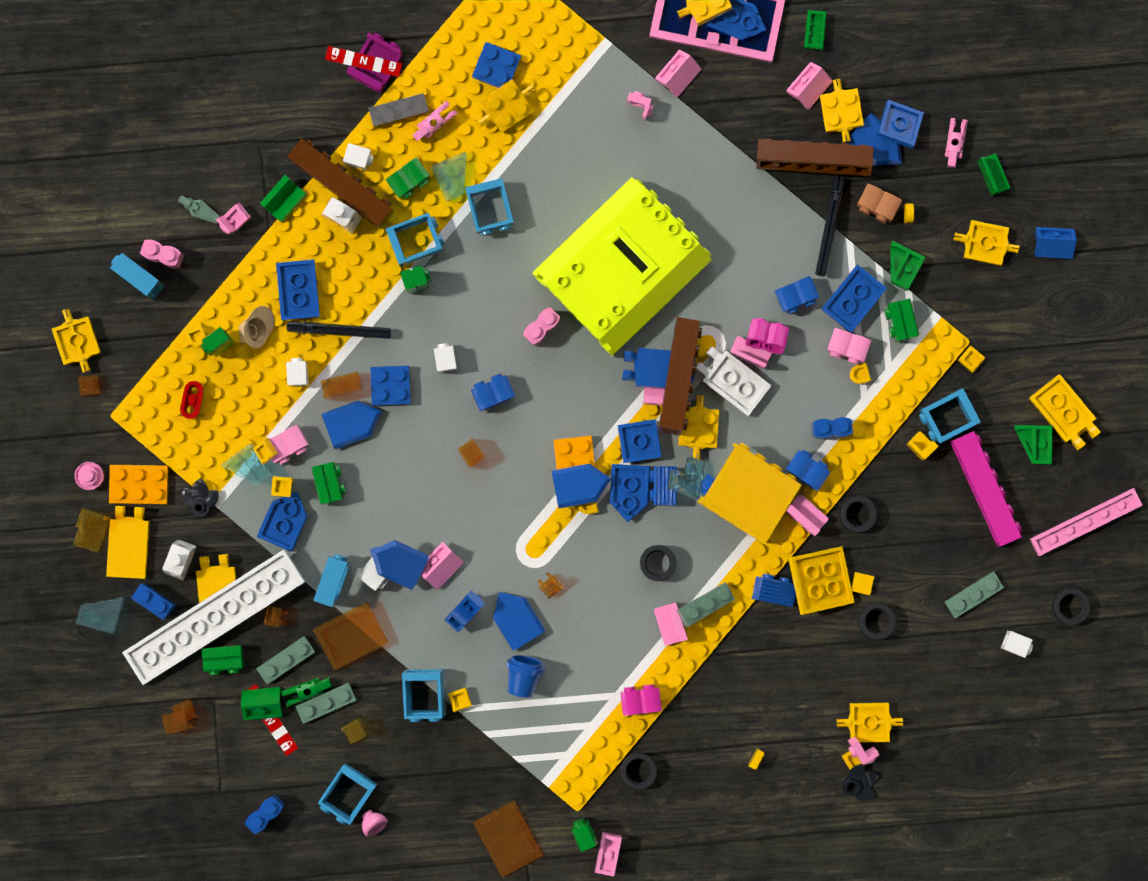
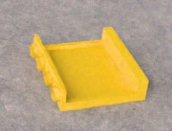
M733 443L732 446L735 448L705 497L701 496L697 503L757 541L766 544L801 484L796 482L798 478L792 474L787 473L785 475L782 473V468L774 463L770 465L765 462L766 458L759 453L754 455L749 452L751 448L747 445Z

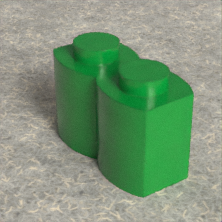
M415 157L401 169L390 175L386 181L399 199L404 198L406 200L414 194L413 190L419 186L421 189L429 183L430 175L417 157Z
M220 326L202 339L203 344L201 347L210 356L214 355L217 357L235 343L227 331Z
M581 818L573 822L571 831L580 852L598 845L589 820Z

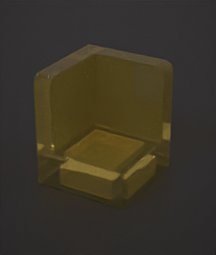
M360 718L341 727L342 732H345L351 744L369 735Z

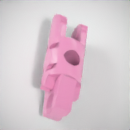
M448 101L444 102L430 116L417 125L419 130L412 135L416 141L424 135L429 138L458 114L454 110L446 118L442 119L439 113L450 105ZM432 119L436 120L437 122L436 126L434 127L430 125V121Z
M951 118L945 151V157H949L948 167L956 168L957 158L962 159L968 120H963L961 123V133L954 132L956 118ZM954 141L959 142L956 146L952 145Z

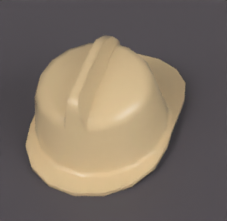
M256 307L249 317L240 324L239 341L241 343H246L252 348L262 347L272 332L275 322L274 315L268 307Z

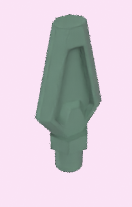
M181 195L178 202L183 204L186 209H189L192 216L215 224L218 223L216 220L220 216L202 200H193L190 197L186 198Z

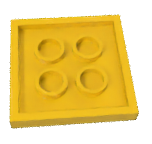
M842 546L788 558L800 615L854 603Z

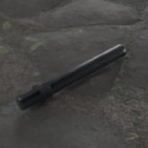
M840 176L834 178L832 191H829V207L815 274L824 277L827 273L842 197H844L845 178Z
M306 320L303 322L288 321L286 325L288 332L303 333V335L307 333L391 338V328L325 324L306 322Z

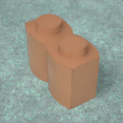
M867 184L857 207H859L860 212L866 215L874 214L877 216L876 219L882 223H887V221L891 223L902 200L871 184Z

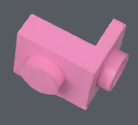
M634 91V93H629L627 104L644 108L642 119L646 120L647 116H651L654 105H651V99L644 97L645 94Z
M236 203L224 216L219 217L216 221L224 232L231 234L237 232L251 216L240 203Z
M855 737L848 740L851 746L848 748L854 758L857 757L863 765L872 763L879 756L878 751L874 747L864 751Z

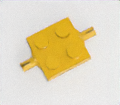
M687 0V7L677 11L680 19L691 13L698 26L733 8L729 0Z
M513 79L509 80L480 100L485 107L487 115L477 121L481 123V127L492 121L501 133L533 112L528 104L527 96L536 90L531 84L522 91L517 87Z
M835 79L833 80L835 91L820 95L826 133H842L843 143H846L845 136H847V142L850 143L849 131L854 128L864 127L858 88L842 90L841 79H837L838 87Z
M971 220L969 231L966 235L956 232L954 234V241L965 242L964 259L1001 266L1006 251L1014 253L1019 251V245L1008 244V227Z
M70 309L63 310L62 313L66 322L61 326L52 328L63 365L79 362L82 373L90 371L87 360L101 353L90 318L87 316L82 319H73Z
M696 395V406L691 407L689 412L685 413V419H688L687 429L682 431L681 436H678V446H687L693 449L692 460L700 461L701 449L717 448L719 410L703 407L704 395Z
M849 703L850 714L848 719L836 720L837 727H848L850 739L855 737L859 742H890L891 726H903V718H891L889 703Z

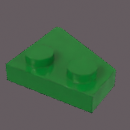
M892 241L890 246V283L908 291L925 257Z
M1015 425L1016 433L1031 463L1052 464V426Z

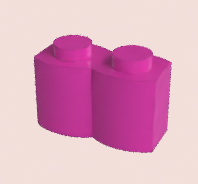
M763 318L752 319L745 345L755 349H764L774 354H783L789 328L782 323H769Z
M654 684L643 685V689L635 690V686L625 687L624 691L620 692L623 716L662 711L659 687H655Z

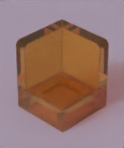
M473 438L458 448L459 453L469 468H472L486 458Z
M185 711L162 715L166 734L193 728L192 724L188 725Z

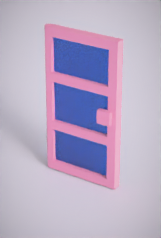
M657 0L649 38L772 63L784 2L786 0H744L756 5L766 28V31L744 40L736 39L707 27V22L698 26L691 13L680 19L677 11L687 7V0Z

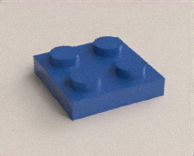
M485 42L472 78L499 88L513 79L521 55Z
M888 100L877 136L913 148L924 112Z
M409 365L370 367L372 406L411 404Z
M656 419L617 425L623 463L662 457Z

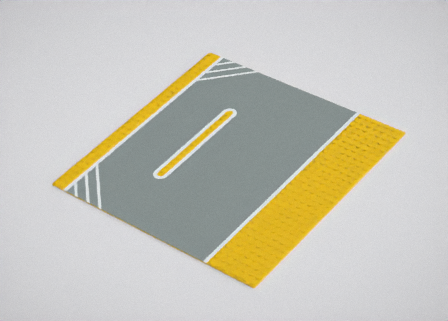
M463 0L374 105L377 106L424 93L429 113L373 127L370 112H368L331 155V162L335 165L340 163L347 169L345 172L348 175L352 176L354 174L362 181L361 185L365 188L370 186L377 192L376 196L379 199L384 197L392 204L393 212L381 228H377L360 215L362 219L352 234L323 217L321 214L332 197L345 205L347 204L312 178L302 189L307 194L306 197L283 223L278 219L273 223L112 412L111 418L191 486L198 479H203L209 491L218 490L219 498L215 506L273 555L284 549L257 537L272 501L283 498L281 496H271L273 476L294 478L291 494L298 491L307 514V519L293 551H286L305 582L317 591L328 557H334V554L347 557V562H350V566L335 608L406 668L444 669L445 701L450 705L448 693L466 687L472 706L458 710V712L574 810L579 811L755 601V599H752L756 576L762 577L763 574H768L775 577L787 563L788 558L792 557L810 535L804 527L785 512L766 544L757 541L697 503L701 496L705 497L697 489L706 475L709 474L716 479L735 448L732 446L733 443L747 445L751 448L749 452L754 455L759 453L766 458L765 462L770 465L772 463L782 468L781 472L785 475L788 473L785 471V468L798 450L801 452L806 450L813 455L812 459L818 463L820 460L829 466L828 470L831 472L818 491L811 489L797 479L796 482L801 484L791 503L801 494L826 516L968 346L969 340L910 290L905 291L890 283V274L836 229L827 273L824 277L817 276L815 271L826 221L764 169H756L757 163L562 1ZM485 42L521 55L513 81L522 91L531 84L536 90L527 96L528 104L533 112L502 133L492 121L483 127L477 121L487 115L485 107L480 100L497 89L472 78ZM634 91L645 94L644 97L651 99V105H654L651 116H647L646 120L642 119L644 108L627 104L629 93H634ZM448 101L450 105L439 113L442 119L446 118L454 110L458 114L429 138L424 135L416 141L412 135L419 130L417 125L430 116L444 102ZM432 119L430 125L436 126V120ZM348 143L371 150V155L374 156L371 167L368 166L367 171L344 164L343 159ZM417 157L430 175L429 183L421 189L419 186L413 190L414 194L408 199H399L386 179ZM632 177L635 180H640L648 191L653 190L659 197L657 200L662 205L664 203L668 205L672 210L671 214L675 218L679 217L686 226L684 228L688 232L693 231L698 236V242L701 246L711 253L710 258L712 261L612 357L548 288H545L532 275V272ZM502 178L514 225L509 230L500 231V229L493 230V233L490 235L481 236V234L476 232L465 187ZM500 190L473 196L480 227L508 220ZM429 213L430 217H435L438 225L435 228L437 235H442L445 243L442 246L443 251L400 267L386 228ZM427 222L396 233L405 258L436 247ZM620 238L615 241L618 249L642 273L648 268ZM314 259L320 317L282 321L276 263ZM857 264L887 287L852 332V334L871 340L864 363H867L871 382L855 384L849 377L850 370L856 366L855 364L848 362V358L843 356L840 359L834 358L827 351L834 328L847 330L821 310ZM420 265L424 270L428 269L432 280L429 283V288L422 291L418 290V292L412 294L407 293L402 281L401 271L412 270V268ZM811 276L819 298L816 299L817 303L808 307L805 304L798 307V311L789 315L788 312L783 313L774 291ZM910 298L919 336L895 342L894 338H890L888 328L891 325L890 321L885 318L884 309H887L886 305L888 303ZM266 306L272 311L275 322L273 330L265 343L260 348H252L246 343H241L239 341L240 324L249 317L256 307ZM551 307L560 316V321L555 329L546 333L541 343L532 346L524 338L523 333L529 324L537 321L538 316L543 310ZM677 317L700 321L699 327L702 328L701 339H697L696 345L700 347L698 357H695V364L701 362L707 368L714 361V359L706 354L709 348L713 347L721 354L724 351L730 353L737 336L747 339L752 319L763 318L769 323L784 324L789 328L783 354L772 353L765 369L735 357L771 385L749 416H746L702 382L705 376L696 370L692 394H688V400L691 401L690 408L696 406V395H704L703 407L719 410L717 448L701 449L700 461L692 460L693 449L687 446H678V435L658 432L662 406L643 404L644 387H635V381L622 380L623 370L634 371V362H624L625 351L638 353V348L671 350ZM306 320V322L385 327L391 328V338L307 333L303 335V333L288 332L286 325L288 321L303 322ZM203 325L208 336L221 326L227 331L235 344L217 357L214 355L210 356L202 347L190 345L184 332ZM449 343V346L454 347L457 370L438 373L434 349L438 348L439 344ZM292 358H303V361L308 363L309 386L289 387L287 385L286 362H291ZM409 365L411 404L372 406L370 367ZM500 373L502 376L507 375L515 398L480 412L471 392V389L474 388L473 385L481 381L488 383L492 381L491 377ZM190 381H197L204 387L201 411L195 419H187L180 412L184 387ZM195 387L192 389V394H197L198 389ZM357 400L382 411L370 437L339 449H334L322 418V413ZM190 406L188 412L193 413L194 407ZM840 417L852 419L853 433L846 437L837 438L830 436L825 439L812 437L811 423L818 419H830L832 421ZM656 419L662 457L623 463L617 425ZM299 425L309 443V446L306 447L307 451L298 456L296 453L289 457L290 460L282 465L279 463L275 464L272 459L262 465L253 448L263 439H271L283 431ZM592 435L595 468L610 478L612 464L650 466V470H654V466H677V505H653V501H650V490H653L654 482H650L649 479L648 505L629 522L610 503L611 481L597 500L598 513L584 514L579 510L578 505L558 509L551 472L557 470L553 440ZM335 462L336 465H340L342 476H339L340 484L344 483L346 495H343L344 500L320 505L311 467ZM393 540H397L427 555H430L443 542L464 562L438 590L421 575L412 590L388 580V583L382 590L378 588L375 591L357 577L372 558L370 549L383 546ZM654 545L668 547L676 557L677 565L675 572L664 581L650 580L644 576L640 569L641 555L647 548ZM654 552L647 559V567L653 574H663L669 568V559L662 552ZM726 582L735 600L689 627H685L683 623L688 640L664 645L654 609L676 602L679 609ZM472 590L481 597L485 604L458 633L444 619ZM499 592L526 598L546 631L513 651L493 619ZM523 655L540 660L545 666V673L541 675L531 698L514 696L507 691L508 668L506 665L507 660L512 658V656ZM437 680L423 681L438 694ZM654 684L655 687H659L662 711L623 716L620 692L624 691L625 687L635 686V690L643 689V685Z

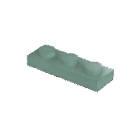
M994 571L944 601L952 616L957 618L1004 587Z
M725 582L679 608L677 612L685 627H689L735 600Z
M303 636L258 667L257 671L268 685L316 651L307 638Z
M347 683L295 707L304 724L357 699L350 683Z

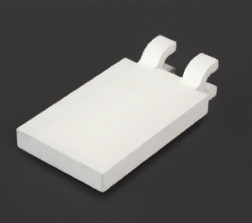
M710 347L706 354L714 359L713 363L709 368L701 362L696 367V370L705 376L702 382L746 416H749L771 385L729 352L724 351L721 354L713 347Z

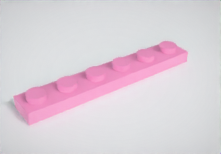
M1132 488L1030 538V541L1037 555L1041 556L1142 506V503L1135 489Z

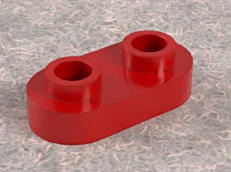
M190 381L184 387L180 412L187 419H195L200 414L204 396V387L201 383ZM196 387L198 393L192 394V389ZM190 406L194 407L193 413L188 412Z

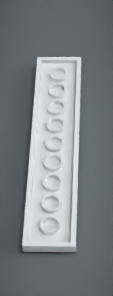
M284 549L122 653L142 685H144L297 588L305 580Z

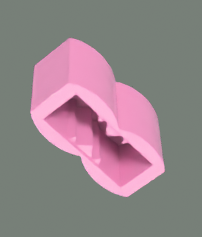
M144 240L140 254L148 260L162 262L164 265L175 269L181 267L184 254L172 246H162L154 240Z
M551 307L543 310L538 316L537 321L527 326L523 333L524 338L532 346L538 345L544 340L547 332L556 328L560 321V316Z
M834 328L827 351L834 358L840 359L843 356L848 358V362L859 365V362L864 363L871 340Z
M295 425L269 439L278 453L272 458V461L280 465L288 462L291 455L296 453L298 456L306 452V447L309 446L299 425Z

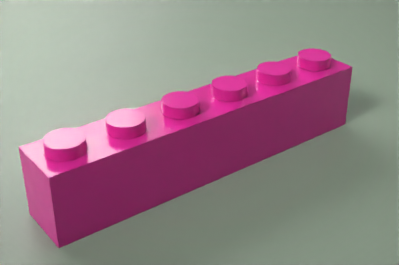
M973 431L950 441L997 547L1021 538L1020 533L1022 529L1019 523L1015 522L1012 517L1014 512L1011 505L1006 504L1004 499L1006 497L1005 491L997 484L998 476L995 470H991L988 464L990 458L987 452H983L980 446L982 445L980 436L978 434L975 435Z

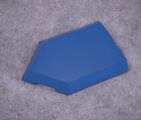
M729 0L733 9L708 21L706 25L739 40H744L766 31L756 5L744 0Z
M870 113L863 121L864 127L857 128L850 136L851 142L848 144L873 146L874 166L901 165V145L877 136L881 121Z
M357 400L322 413V418L334 449L336 450L370 437L382 411Z
M591 464L551 471L558 509L596 502L611 481L610 477Z
M612 464L610 503L627 522L648 505L650 466Z
M298 491L292 493L291 497H283L272 501L258 532V538L290 552L293 551L307 519V514Z
M397 540L370 549L377 574L410 590L415 587L429 559V555Z
M499 592L493 619L513 651L546 631L526 598Z

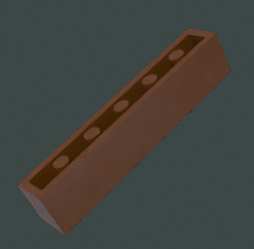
M300 139L287 156L288 159L380 229L393 212L392 204L384 197L379 199L376 196L377 192L370 186L365 188L361 185L362 181L354 174L352 176L348 175L345 172L347 169L340 163L335 165L331 162V157L324 151L318 152L315 149L317 146L307 139L305 142L303 139Z
M758 139L756 169L871 176L873 146Z
M681 317L676 319L658 432L681 436L682 431L687 429L688 419H685V413L689 412L691 401L688 400V394H692L694 382H691V375H695L697 364L693 363L694 357H698L700 347L696 344L697 339H701L702 328L699 327L700 321Z

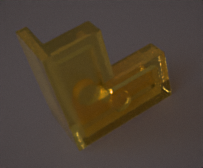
M82 508L76 523V527H79L73 545L99 552L111 516Z

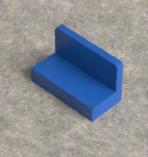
M1036 227L1035 236L1037 243L1034 253L1035 257L1073 258L1077 241L1074 229Z

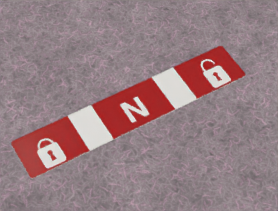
M328 46L325 60L399 77L402 63L331 46Z
M255 684L254 686H252V687L249 688L248 690L259 689V688H258V686ZM278 717L262 719L286 756L298 749Z

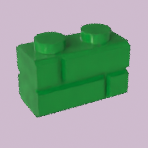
M421 265L412 268V270L401 271L404 287L409 294L418 292V290L428 289L429 283L432 282L428 269L424 270Z
M910 298L888 303L886 305L887 309H884V315L886 320L890 321L891 327L888 328L890 338H894L895 342L918 337L919 332Z
M329 462L311 467L320 505L344 500L343 495H346L344 483L340 484L339 476H342L340 465H336L335 462Z
M243 645L202 649L203 671L209 672V675L221 674V670H228V674L239 673L240 669L245 668Z

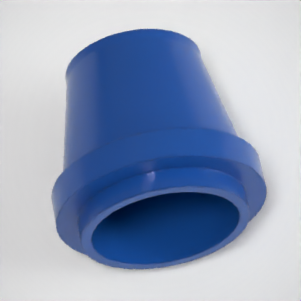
M523 655L512 656V658L507 660L506 665L508 668L507 691L514 696L531 698L541 675L545 673V666L540 660Z

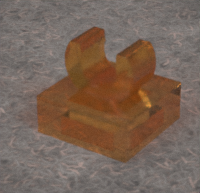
M98 375L78 377L80 396L100 394Z
M547 572L548 579L545 582L539 579L538 583L540 584L539 588L550 599L564 586L554 574L551 575Z
M268 605L264 624L273 627L286 625V622L281 621L280 617L282 614L288 615V612L282 610V608Z
M191 699L172 706L178 724L198 717Z

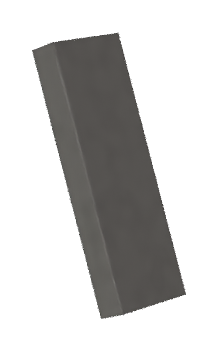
M424 93L368 108L373 127L429 113Z

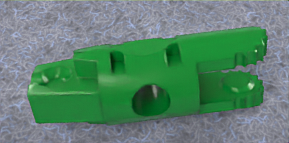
M329 677L322 680L315 678L283 690L281 693L282 696H287L297 692L299 697L290 699L285 703L289 707L324 694L323 690L331 687L332 684ZM307 688L311 690L308 693L304 691Z

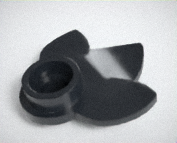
M198 479L191 489L182 488L181 497L184 504L190 507L193 515L204 517L208 514L210 507L218 502L219 492L218 490L209 491L204 480ZM198 504H200V505L202 506V510H201V511H198V510H197V505H198Z
M858 764L850 769L848 777L842 781L841 788L845 794L854 795L858 800H871L875 798V795L870 787L877 781L879 776L872 771H865L863 764ZM849 783H854L852 788H848Z

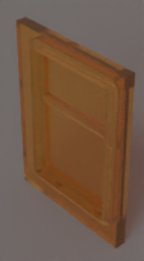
M368 602L313 629L334 670L388 643Z
M514 800L473 822L501 877L515 872L520 867L543 856Z

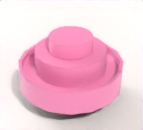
M93 462L82 463L75 471L76 483L85 490L97 489L104 480L102 468Z

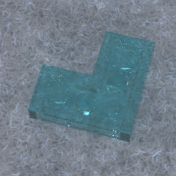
M693 457L686 458L684 473L676 469L670 470L667 489L693 500L700 499L705 462Z

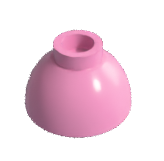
M372 810L365 812L362 815L364 835L374 836L382 831L387 825L388 820L380 813H373Z

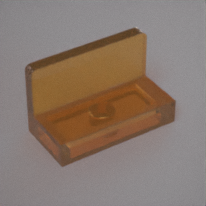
M358 371L321 380L324 393L323 398L325 400L363 391Z

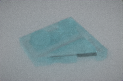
M466 152L431 166L446 202L464 195Z
M250 443L221 464V466L236 473L239 477L247 479L250 483L259 486L274 474L267 464L262 465L253 450L254 445Z
M118 597L113 600H103L93 604L81 605L75 624L114 634L124 598Z

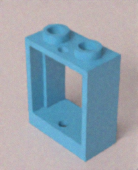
M502 178L465 187L477 234L486 236L492 234L493 230L500 229V231H506L511 229L514 221ZM500 190L508 220L480 227L473 196Z
M426 213L386 228L400 267L443 251L442 246L445 243L442 235H437L435 228L438 225L434 216L430 217V214ZM427 222L436 247L405 258L396 233Z
M123 253L120 256L116 255L111 262L112 266L110 268L152 300L156 298L165 286Z
M963 388L919 410L921 413L919 415L920 420L924 425L927 424L930 430L928 432L930 439L934 442L936 441L937 444L980 423ZM956 397L969 423L941 436L929 411Z
M334 554V557H328L314 601L330 607L336 606L350 566V562H347V557Z
M444 669L405 670L402 673L404 719H410V722H419L421 719H429L430 722L440 721L446 715ZM437 680L438 710H412L411 681Z
M345 763L318 804L321 805L320 809L325 813L330 814L331 812L336 815V820L343 825H346V823L350 825L377 784ZM343 774L367 789L350 816L327 801V798Z

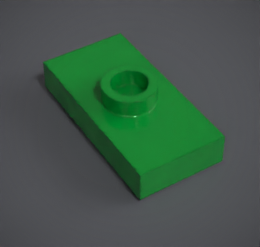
M807 11L804 49L823 51L827 12Z

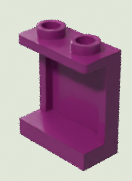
M368 33L367 40L359 52L399 62L403 56L399 45L383 41L384 38L377 33L373 35ZM349 66L346 71L349 77L380 94L391 77L388 74Z

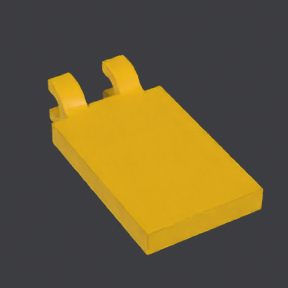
M1060 374L1029 398L1065 443L1071 440L1077 451L1085 445V442L1079 437L1083 432L1087 431L1092 439L1101 433L1092 423L1096 417Z
M115 506L116 519H110L106 577L146 579L150 521H144L145 507H135V517H125L126 506Z
M228 554L218 555L220 566L210 567L209 556L199 557L201 571H196L199 603L236 580L235 567H229Z

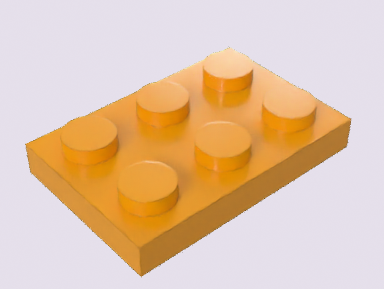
M592 435L553 440L557 470L584 464H591L595 467Z
M110 465L109 503L168 504L169 466Z

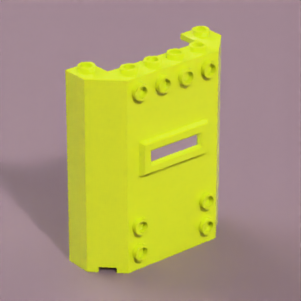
M632 177L532 272V275L545 288H548L612 357L712 261L710 258L711 253L701 246L698 242V236L693 231L688 232L684 228L686 226L679 217L675 218L671 214L672 210L665 203L662 205L657 200L659 197L653 190L648 191L640 180H635ZM620 238L648 268L642 273L613 244Z

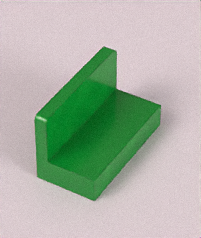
M996 153L987 157H981L977 161L991 196L1010 189Z
M284 175L260 204L283 223L307 194L290 178Z
M280 687L243 690L241 696L243 719L254 720L282 717Z

